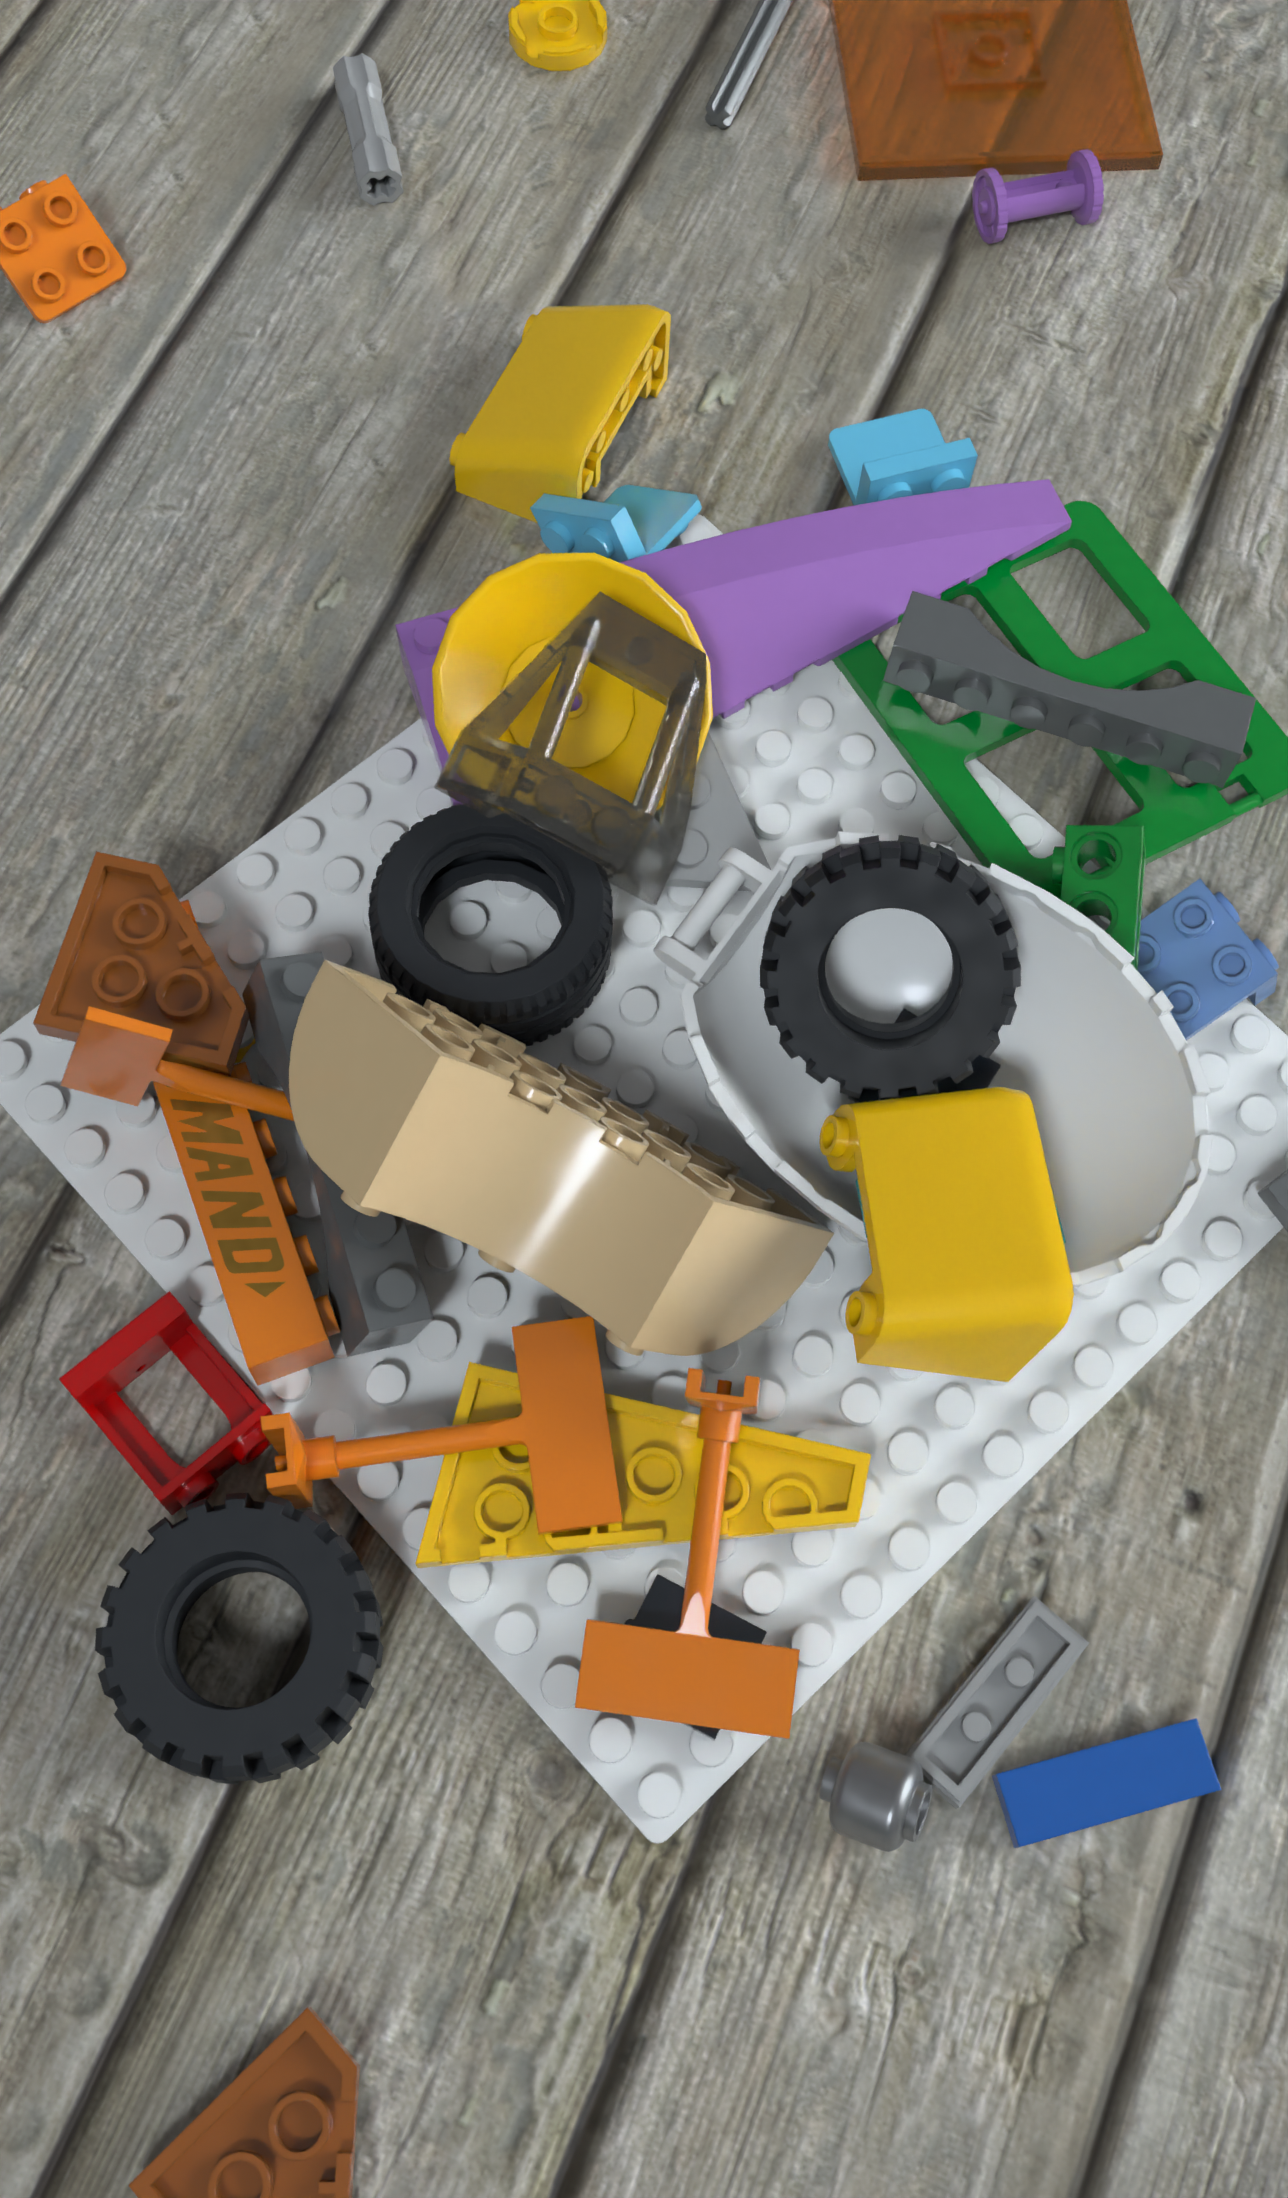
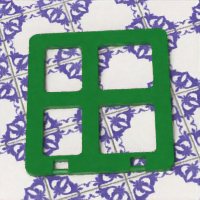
M1073 501L1064 505L1072 520L1069 530L1012 561L1004 558L989 566L985 576L969 585L962 581L941 594L940 600L947 602L961 595L975 597L1021 657L1039 668L1071 681L1106 689L1123 690L1163 670L1173 669L1179 672L1187 683L1200 680L1254 697L1101 509L1087 501ZM1068 548L1078 549L1130 611L1145 632L1090 658H1079L1073 654L1011 573ZM904 614L898 617V623L902 621ZM871 639L832 659L980 863L987 868H990L991 863L1050 892L1061 900L1062 884H1053L1052 882L1053 854L1042 859L1032 856L965 767V763L1037 729L1023 728L1012 721L980 711H973L943 725L932 722L909 691L898 685L883 681L888 662ZM1257 699L1243 748L1247 760L1234 767L1223 788L1210 783H1198L1192 787L1184 788L1177 785L1165 769L1152 765L1137 764L1127 757L1092 747L1140 810V812L1114 825L1144 826L1146 841L1145 865L1231 823L1234 818L1256 807L1261 808L1288 794V737ZM1239 782L1249 795L1228 804L1219 791ZM1096 857L1095 860L1102 868L1089 874H1104L1113 867L1114 862L1106 857Z

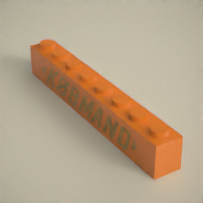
M189 900L180 902L197 926ZM246 1062L234 1065L230 1077L252 1082ZM153 1081L247 1367L257 1386L335 1358L328 1337L340 1333V1329L328 1295L326 1294L314 1299L307 1276L318 1273L319 1270L306 1234L293 1239L286 1217L298 1213L286 1176L273 1179L266 1159L276 1156L278 1153L266 1119L263 1118L253 1122L249 1110L246 1108L187 1093Z

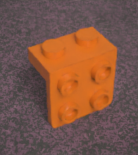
M66 174L50 183H47L46 180L39 181L27 188L19 196L20 200L4 209L0 206V269L36 321L49 323L124 277L126 273L124 260Z

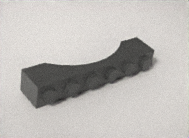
M915 591L911 593L883 681L898 685L909 692L923 693L955 703L966 710L980 711L1012 721L1023 728L1037 729L1071 740L1080 746L1108 751L1127 757L1137 764L1156 766L1186 776L1194 782L1210 783L1220 788L1224 787L1242 755L1256 702L1254 697L1200 680L1171 688L1141 691L1106 689L1071 681L1039 668L1011 651L982 625L969 608Z
M322 951L259 959L242 993L258 1052L272 1069L290 1107L289 1063L293 1035L304 1000L324 962ZM307 1152L323 1224L329 1295L347 1357L410 1343L434 1317L404 1219L382 1211L379 1216L372 1217L348 1206L341 1199L343 1190L319 1168Z

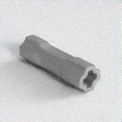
M363 53L354 57L343 56L334 65L333 72L339 106L344 114L351 144L354 173L360 198L373 206L382 202L393 203L404 192L401 182L402 173L396 147L392 145L376 62Z

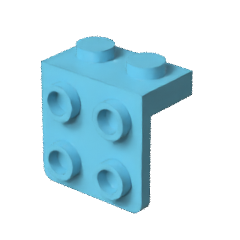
M926 409L912 410L836 428L830 432L828 447L853 505L969 488L978 456L970 438L945 443L932 413Z
M624 485L617 488L604 502L544 493L530 509L541 529V538L552 553H596L614 561L622 562L664 550L675 537L681 535L687 529L689 522L701 511L702 506L698 496L695 494Z

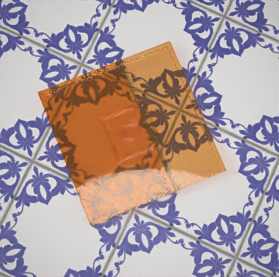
M828 0L857 181L974 177L981 169L991 167L996 169L999 175L1051 174L1066 171L1071 154L1084 149L1091 150L1094 153L1102 172L1159 169L1163 152L1127 0Z

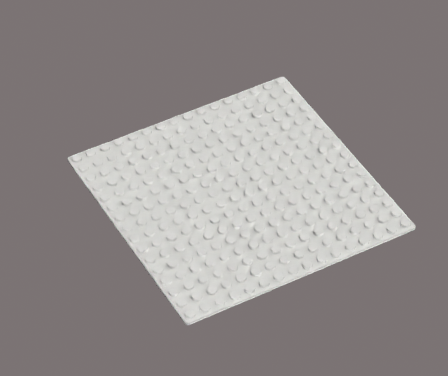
M697 514L689 522L687 529L681 535L675 537L665 549L722 535L723 533L704 516ZM832 660L821 666L811 664L793 674V681L773 692L769 687L745 700L743 709L725 719L721 715L712 719L709 728L710 736L771 870L777 864L778 858L788 845L835 838L838 832L889 833L888 840L898 841L899 835L917 837L920 844L929 846L930 842L951 847L956 856L982 865ZM418 719L179 899L180 902L189 900L200 933L213 952L217 963L228 981L234 986L243 1002L242 993L259 959L322 951L324 960L381 980L375 959L368 917L370 907L369 893L372 892L371 885L373 879L376 878L377 868L382 864L381 860L385 854L390 852V847L393 843L400 840L399 837L403 833L410 831L415 823L423 821V818L429 815L437 814V811L453 806L422 719ZM976 758L965 763V767L1032 856L1040 859L1046 858L1053 854L1055 846L1065 847V837ZM659 808L609 833L581 834L586 839V844H590L594 849L595 856H598L603 863V869L606 870L608 882L612 890L613 932L610 964L608 970H606L604 983L601 984V990L597 996H593V1002L589 1008H584V1013L579 1018H573V1023L568 1028H562L561 1032L554 1036L548 1035V1039L541 1043L538 1041L533 1042L532 1046L526 1047L524 1053L546 1062L555 1069L559 1067L560 1063H563L611 1089L607 1098L626 1105L640 1115H643L646 1109L689 1134L686 1142L702 1146L738 1165L740 1169L736 1176L753 1183L765 1192L767 1188L774 1189L834 1232L810 1274L780 1309L752 1332L717 1350L690 1356L670 1355L644 1350L641 1356L632 1355L612 1344L605 1336L608 1329L594 1319L604 1393L700 1415V1408L689 1405L685 1398L688 1368L703 1370L707 1380L705 1392L716 1393L718 1380L732 1381L731 1395L743 1397L746 1375L760 1377L757 1414H742V1425L871 1454L860 1518L856 1527L719 1540L712 1603L765 1630L767 1633L762 1644L800 1649L793 1715L1283 1228L1282 1224L1257 1193L1288 1169V1035L1245 999L1187 1040L1189 1046L1195 1044L1210 1089V1094L1206 1096L1209 1134H1214L1207 1176L1192 1209L1181 1225L1155 1251L1121 1273L1080 1287H1073V1305L1068 1322L1009 1382L857 1363L853 1334L846 1327L845 1313L851 1294L854 1291H859L864 1281L872 1273L868 1242L854 1236L810 1204L760 1158L731 1124L710 1091L688 1040L679 993L689 980L668 967L653 952L654 947L663 936L671 937L707 889L655 885ZM1091 860L1082 868L1088 874L1100 869ZM485 880L460 887L438 903L425 925L424 937L446 961L468 971L502 973L526 966L548 950L558 934L561 924L556 911L538 893L514 882ZM737 890L693 952L706 960L755 893L753 891ZM1142 907L1143 919L1150 914L1144 907ZM1094 915L1088 917L1104 931L1110 925V920L1103 916ZM39 1005L0 1034V1105L166 1293L170 1291L187 1311L193 1323L262 1403H265L271 1409L273 1415L290 1412L306 1439L335 1435L336 1442L452 1426L469 1362L517 1373L512 1335L513 1326L590 1316L517 1269L513 1273L499 1270L479 1256V1249L437 1230L403 1218L434 1317L431 1322L410 1343L347 1357L341 1333L329 1336L328 1339L335 1358L257 1386L247 1367L153 1081L149 1083L138 1107L60 1086L75 1042L38 1033L33 1022ZM248 1021L240 1048L248 1046L254 1040L250 1021ZM255 1043L239 1063L246 1062L253 1083L283 1091L272 1069L258 1052ZM248 1109L253 1122L263 1118L266 1119L278 1155L266 1159L273 1179L286 1176L298 1213L286 1217L293 1239L306 1234L319 1272L307 1276L314 1299L327 1294L333 1309L329 1295L327 1256L316 1187L307 1152L299 1137L295 1122ZM444 1455L340 1469L339 1477L329 1478L651 1843L660 1844L668 1840L771 1737L720 1729L715 1740H712L682 1723L575 1708L586 1620L592 1619L624 1624L628 1619H635L657 1574L685 1588L690 1543L417 1568L415 1563Z

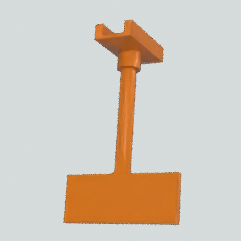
M90 1006L87 1009L60 1085L138 1107L149 1083L156 1081L187 1093L294 1121L292 1110L284 1091L194 1066L163 1061L161 1059L170 1042L172 1029Z
M586 1316L512 1327L522 1412L516 1417L336 1442L335 1435L306 1439L290 1412L261 1416L262 1432L280 1455L275 1456V1466L278 1472L266 1474L267 1489L273 1496L290 1500L295 1509L313 1507V1480L339 1477L340 1469L521 1444L528 1451L538 1535L622 1523L594 1318Z
M688 1368L685 1398L689 1405L700 1408L697 1438L704 1440L680 1625L677 1630L669 1631L587 1619L575 1708L789 1739L800 1649L712 1637L708 1631L731 1443H739L742 1414H757L760 1377L746 1375L743 1397L731 1395L732 1381L718 1380L716 1393L705 1392L707 1380L703 1370Z

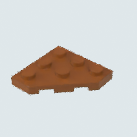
M96 851L33 1022L38 1033L76 1042L87 1009L90 1006L172 1029L170 1042L161 1059L163 1061L185 1064L231 1076L250 1018L244 1002L234 986L228 981L217 963L213 952L190 915L186 913L176 897L171 884L159 865Z
M307 2007L128 2186L138 2198H352L360 2065L312 2007Z

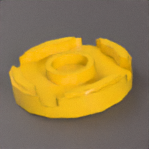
M519 0V4L515 8L512 5L508 13L510 45L518 57L537 68L548 71H571L586 66L601 55L607 42V15L599 0Z

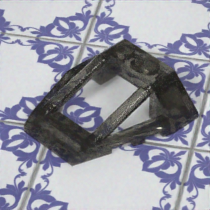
M598 592L544 646L542 651L520 673L515 675L500 693L460 731L434 788L488 818L502 813L511 816L603 866L609 883L652 906L657 905L682 850L691 811L706 689V654L604 593ZM561 662L529 747L525 748L499 740ZM588 662L593 663L666 705L632 803L552 759ZM668 778L660 821L658 823L654 815Z

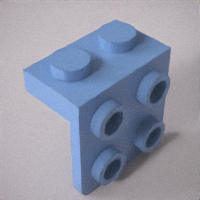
M1200 878L1141 920L1138 972L1157 994L1162 990L1172 1003L1174 1008L1170 1012L1186 1041L1246 998H1249L1254 1006H1256L1273 994L1276 989L1278 976L1275 970L1279 968L1276 959L1269 949L1257 938L1251 941L1237 924L1240 921V917L1229 900L1221 892L1213 895Z

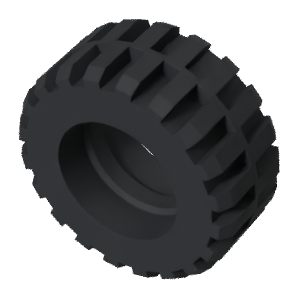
M879 835L859 838L858 845L842 849L839 845L823 853L822 860L812 868L805 866L792 880V885L785 896H780L766 931L760 964V988L764 989L765 995L764 1010L769 1025L777 1026L780 1032L779 1044L791 1059L800 1056L806 1062L805 1073L821 1084L830 1077L840 1082V1093L858 1099L861 1096L862 1089L878 1091L879 1100L899 1098L898 1091L916 1089L918 1096L938 1093L937 1082L950 1076L958 1084L973 1073L971 1062L979 1055L989 1058L1000 1044L998 1032L1001 1026L1011 1024L1017 1008L1014 999L1015 989L1021 986V964L1016 948L1018 943L998 894L993 892L986 878L972 864L967 866L957 859L954 851L939 844L935 848L920 844L917 837L899 835L898 841H879ZM877 909H905L923 915L939 928L951 949L953 968L951 981L946 993L927 1012L908 1021L876 1023L859 1018L848 1012L835 1000L827 983L825 962L828 949L835 935L851 919Z
M249 1493L226 1494L225 1504L213 1507L206 1499H202L186 1505L185 1511L188 1517L174 1525L164 1517L147 1531L154 1540L141 1554L131 1547L118 1564L127 1573L119 1588L107 1585L100 1605L101 1608L109 1613L107 1626L96 1629L95 1651L104 1657L106 1667L98 1673L104 1695L114 1700L117 1707L114 1716L127 1733L135 1736L143 1744L142 1748L160 1761L195 1777H203L216 1783L238 1785L239 1781L254 1780L258 1783L281 1779V1773L294 1767L303 1770L320 1760L318 1753L332 1741L339 1744L352 1730L349 1722L359 1707L366 1709L374 1692V1688L371 1686L375 1669L381 1668L384 1648L380 1642V1627L383 1626L380 1605L375 1597L373 1585L355 1551L342 1535H338L330 1528L327 1520L312 1510L299 1511L294 1508L290 1500L269 1495L265 1502L254 1501ZM248 1572H263L273 1575L289 1584L299 1594L308 1613L310 1643L302 1665L283 1689L259 1704L234 1708L220 1706L203 1699L187 1683L178 1664V1640L188 1612L204 1592L226 1578Z

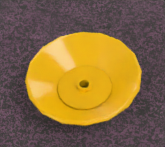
M538 553L488 575L450 616L432 666L435 727L459 777L484 800L514 801L522 803L524 806L530 805L538 810H545L551 816L564 820V824L571 825L577 834L609 833L658 810L695 770L713 719L710 661L687 611L645 572L596 553ZM564 692L575 694L579 700V709L572 712L562 709L558 702V696Z

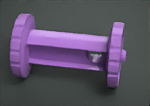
M1091 150L1075 151L1071 154L1070 160H1068L1066 171L1003 183L999 172L992 167L978 171L973 183L972 204L975 223L982 240L985 243L987 242V244L1000 242L1004 239L1007 232V224L1010 222L1065 211H1071L1078 224L1086 225L1096 222L1102 212L1104 201V184L1098 159Z

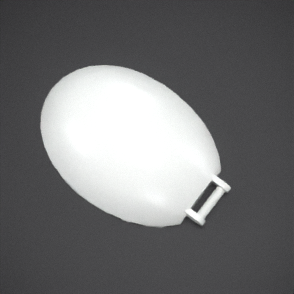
M838 832L835 838L788 845L772 870L737 848L729 847L718 861L722 869L671 937L663 936L654 947L653 952L668 967L689 980L679 993L688 1040L710 1091L731 1124L760 1158L810 1204L854 1236L868 1242L855 1182L857 1171L856 1169L852 1172L834 1171L829 1166L827 1157L822 1154L819 1144L820 1132L825 1119L833 1115L841 1105L855 1102L848 1099V1095L840 1093V1082L828 1077L821 1084L805 1073L806 1062L800 1056L791 1059L779 1044L780 1032L777 1026L769 1025L764 1010L765 995L764 989L760 988V964L765 935L771 921L772 912L780 896H785L792 885V880L805 866L812 868L822 860L823 853L839 845L842 849L858 845L859 838L879 835V841L893 840H888L889 833ZM930 842L929 847L935 848L938 843ZM941 845V846H943V847H945V848H947V849H949V850H952V849H953V848H951V847H948V846H945V845ZM957 856V859L967 866L972 864L986 878L993 892L998 894L1018 943L1016 948L1021 964V986L1016 987L1014 994L1017 1008L1011 1024L1002 1025L998 1032L1000 1044L989 1058L999 1063L1001 1067L988 1088L1004 1087L1021 1090L1030 1096L1049 1179L1066 1241L1064 1246L1073 1287H1080L1121 1273L1158 1249L1181 1225L1192 1209L1207 1176L1214 1134H1209L1206 1096L1210 1094V1089L1195 1044L1188 1045L1170 1012L1174 1006L1162 990L1157 994L1131 964L1134 960L1131 954L1088 917L1050 892L991 863L990 868ZM744 885L755 894L706 960L694 953L693 950L740 886ZM897 908L877 909L851 919L835 935L828 949L825 962L827 983L835 1000L851 1014L876 1023H894L903 1008L917 1016L927 1012L946 993L951 981L953 968L951 949L939 928L921 914Z

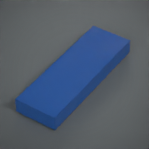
M1197 1718L992 1775L1014 1848L1222 1790Z

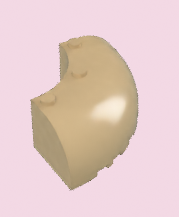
M324 960L304 1000L293 1035L289 1063L290 1104L299 1137L306 1151L319 1168L343 1190L341 1199L354 1210L372 1217L379 1216L381 1211L402 1217L479 1249V1256L493 1267L509 1273H513L517 1269L573 1303L608 1329L605 1336L612 1344L636 1356H641L644 1350L679 1356L699 1355L717 1350L739 1340L764 1323L795 1293L810 1274L834 1235V1232L774 1189L767 1188L765 1192L753 1183L736 1176L740 1167L724 1156H718L695 1143L686 1142L689 1134L647 1109L643 1115H640L626 1105L607 1098L611 1089L563 1063H560L559 1067L555 1069L546 1062L525 1054L526 1044L481 1023L479 1028H477L464 1018L450 1012L445 1006L428 999L422 1007L408 998L395 994L397 989L390 983Z

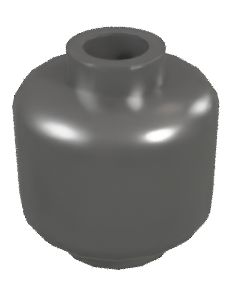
M869 1742L855 1744L844 1760L832 1757L824 1773L820 1788V1799L830 1802L829 1818L835 1832L886 1852L898 1849L905 1839L916 1842L923 1828L932 1797V1785L923 1782L922 1767L918 1761Z

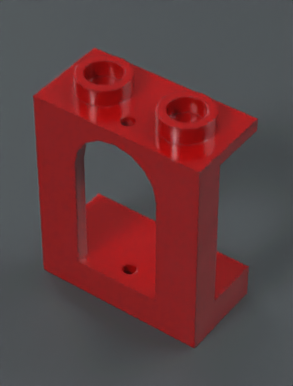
M170 1291L59 1378L70 1394L84 1408L153 1492L157 1500L172 1516L182 1507L185 1509L186 1505L202 1499L207 1500L219 1486V1482L216 1480L236 1462L245 1465L255 1460L271 1445L262 1432L261 1416L273 1415L271 1409L265 1403L262 1404L193 1323L187 1311ZM170 1351L173 1352L226 1415L231 1425L230 1432L187 1467L180 1466L167 1455L117 1394Z

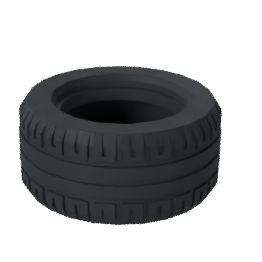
M471 801L466 804H457L437 811L435 815L423 818V821L415 823L410 831L403 833L399 837L400 840L393 843L390 847V852L386 853L381 860L382 864L378 866L376 878L373 879L371 885L372 892L369 893L370 907L368 917L380 978L382 981L395 986L397 989L395 994L408 998L422 1007L427 999L445 1006L450 1012L469 1021L477 1028L482 1023L526 1044V1047L532 1046L533 1042L538 1041L541 1043L547 1040L548 1035L554 1036L560 1033L562 1028H568L573 1023V1018H579L584 1013V1008H589L593 1002V996H597L601 990V984L604 983L606 970H608L610 964L613 932V897L611 896L612 890L608 882L606 870L603 869V863L598 856H595L592 846L586 844V839L581 834H577L571 825L564 824V820L551 816L545 810H538L530 805L524 806L522 803L514 801ZM491 880L514 882L538 893L556 911L561 928L550 948L528 965L502 973L468 971L444 960L425 940V925L438 903L458 888Z

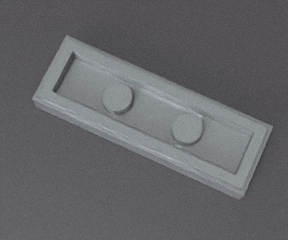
M1033 1596L905 1753V1756L918 1761L922 1767L923 1780L927 1784L932 1785V1788L955 1809L960 1808L1088 1646L1089 1642L1038 1598Z

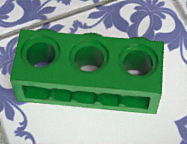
M1066 825L1065 847L1055 846L1053 850L1052 882L1053 884H1062L1061 900L1086 917L1099 915L1110 920V925L1105 932L1134 957L1131 964L1138 971L1146 861L1144 826ZM1096 857H1106L1114 862L1113 867L1101 875H1091L1082 870L1089 860Z

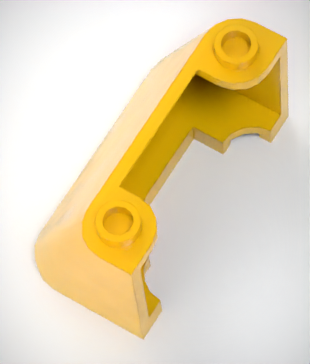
M649 304L549 306L543 308L538 315L532 314L525 324L522 342L466 434L463 432L459 433L453 442L449 462L450 465L455 466L456 492L537 523L530 507L544 493L582 499L583 492L586 493L590 486L596 488L600 481L601 460L636 398L640 396L646 399L648 395L657 398L667 380L671 314Z
M990 1087L844 1104L833 1115L825 1119L820 1132L819 1144L822 1154L827 1157L829 1166L834 1171L852 1172L855 1169L857 1171L872 1273L864 1281L859 1291H854L851 1294L846 1306V1327L853 1334L857 1363L1009 1382L1063 1329L1068 1322L1074 1296L1072 1277L1030 1096L1021 1090Z

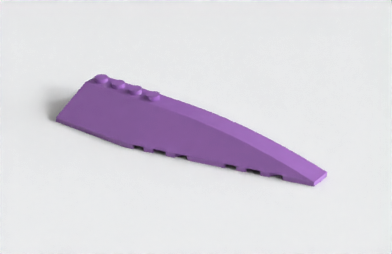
M1046 479L946 490L848 506L746 528L619 563L648 574L687 611L710 661L713 718L721 715L725 719L743 709L745 700L770 687L774 692L792 682L793 674L811 664L821 666L896 625L898 617L905 613L912 591L941 599L942 592L962 581L969 585L987 574L989 566L1006 558L1012 561L1069 530L1072 520L1050 480ZM459 607L395 625L403 669L452 805H462L471 801L484 800L459 777L434 722L432 666L450 616ZM564 692L558 696V702L562 709L570 712L579 709V700L575 694Z

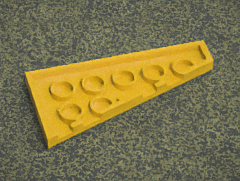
M469 1362L452 1426L519 1416L522 1412L518 1374ZM604 1393L623 1520L619 1524L538 1535L528 1451L524 1445L518 1444L444 1455L415 1563L417 1568L690 1543L704 1440L697 1438L700 1415ZM741 1424L739 1443H731L719 1540L856 1527L860 1518L871 1454Z

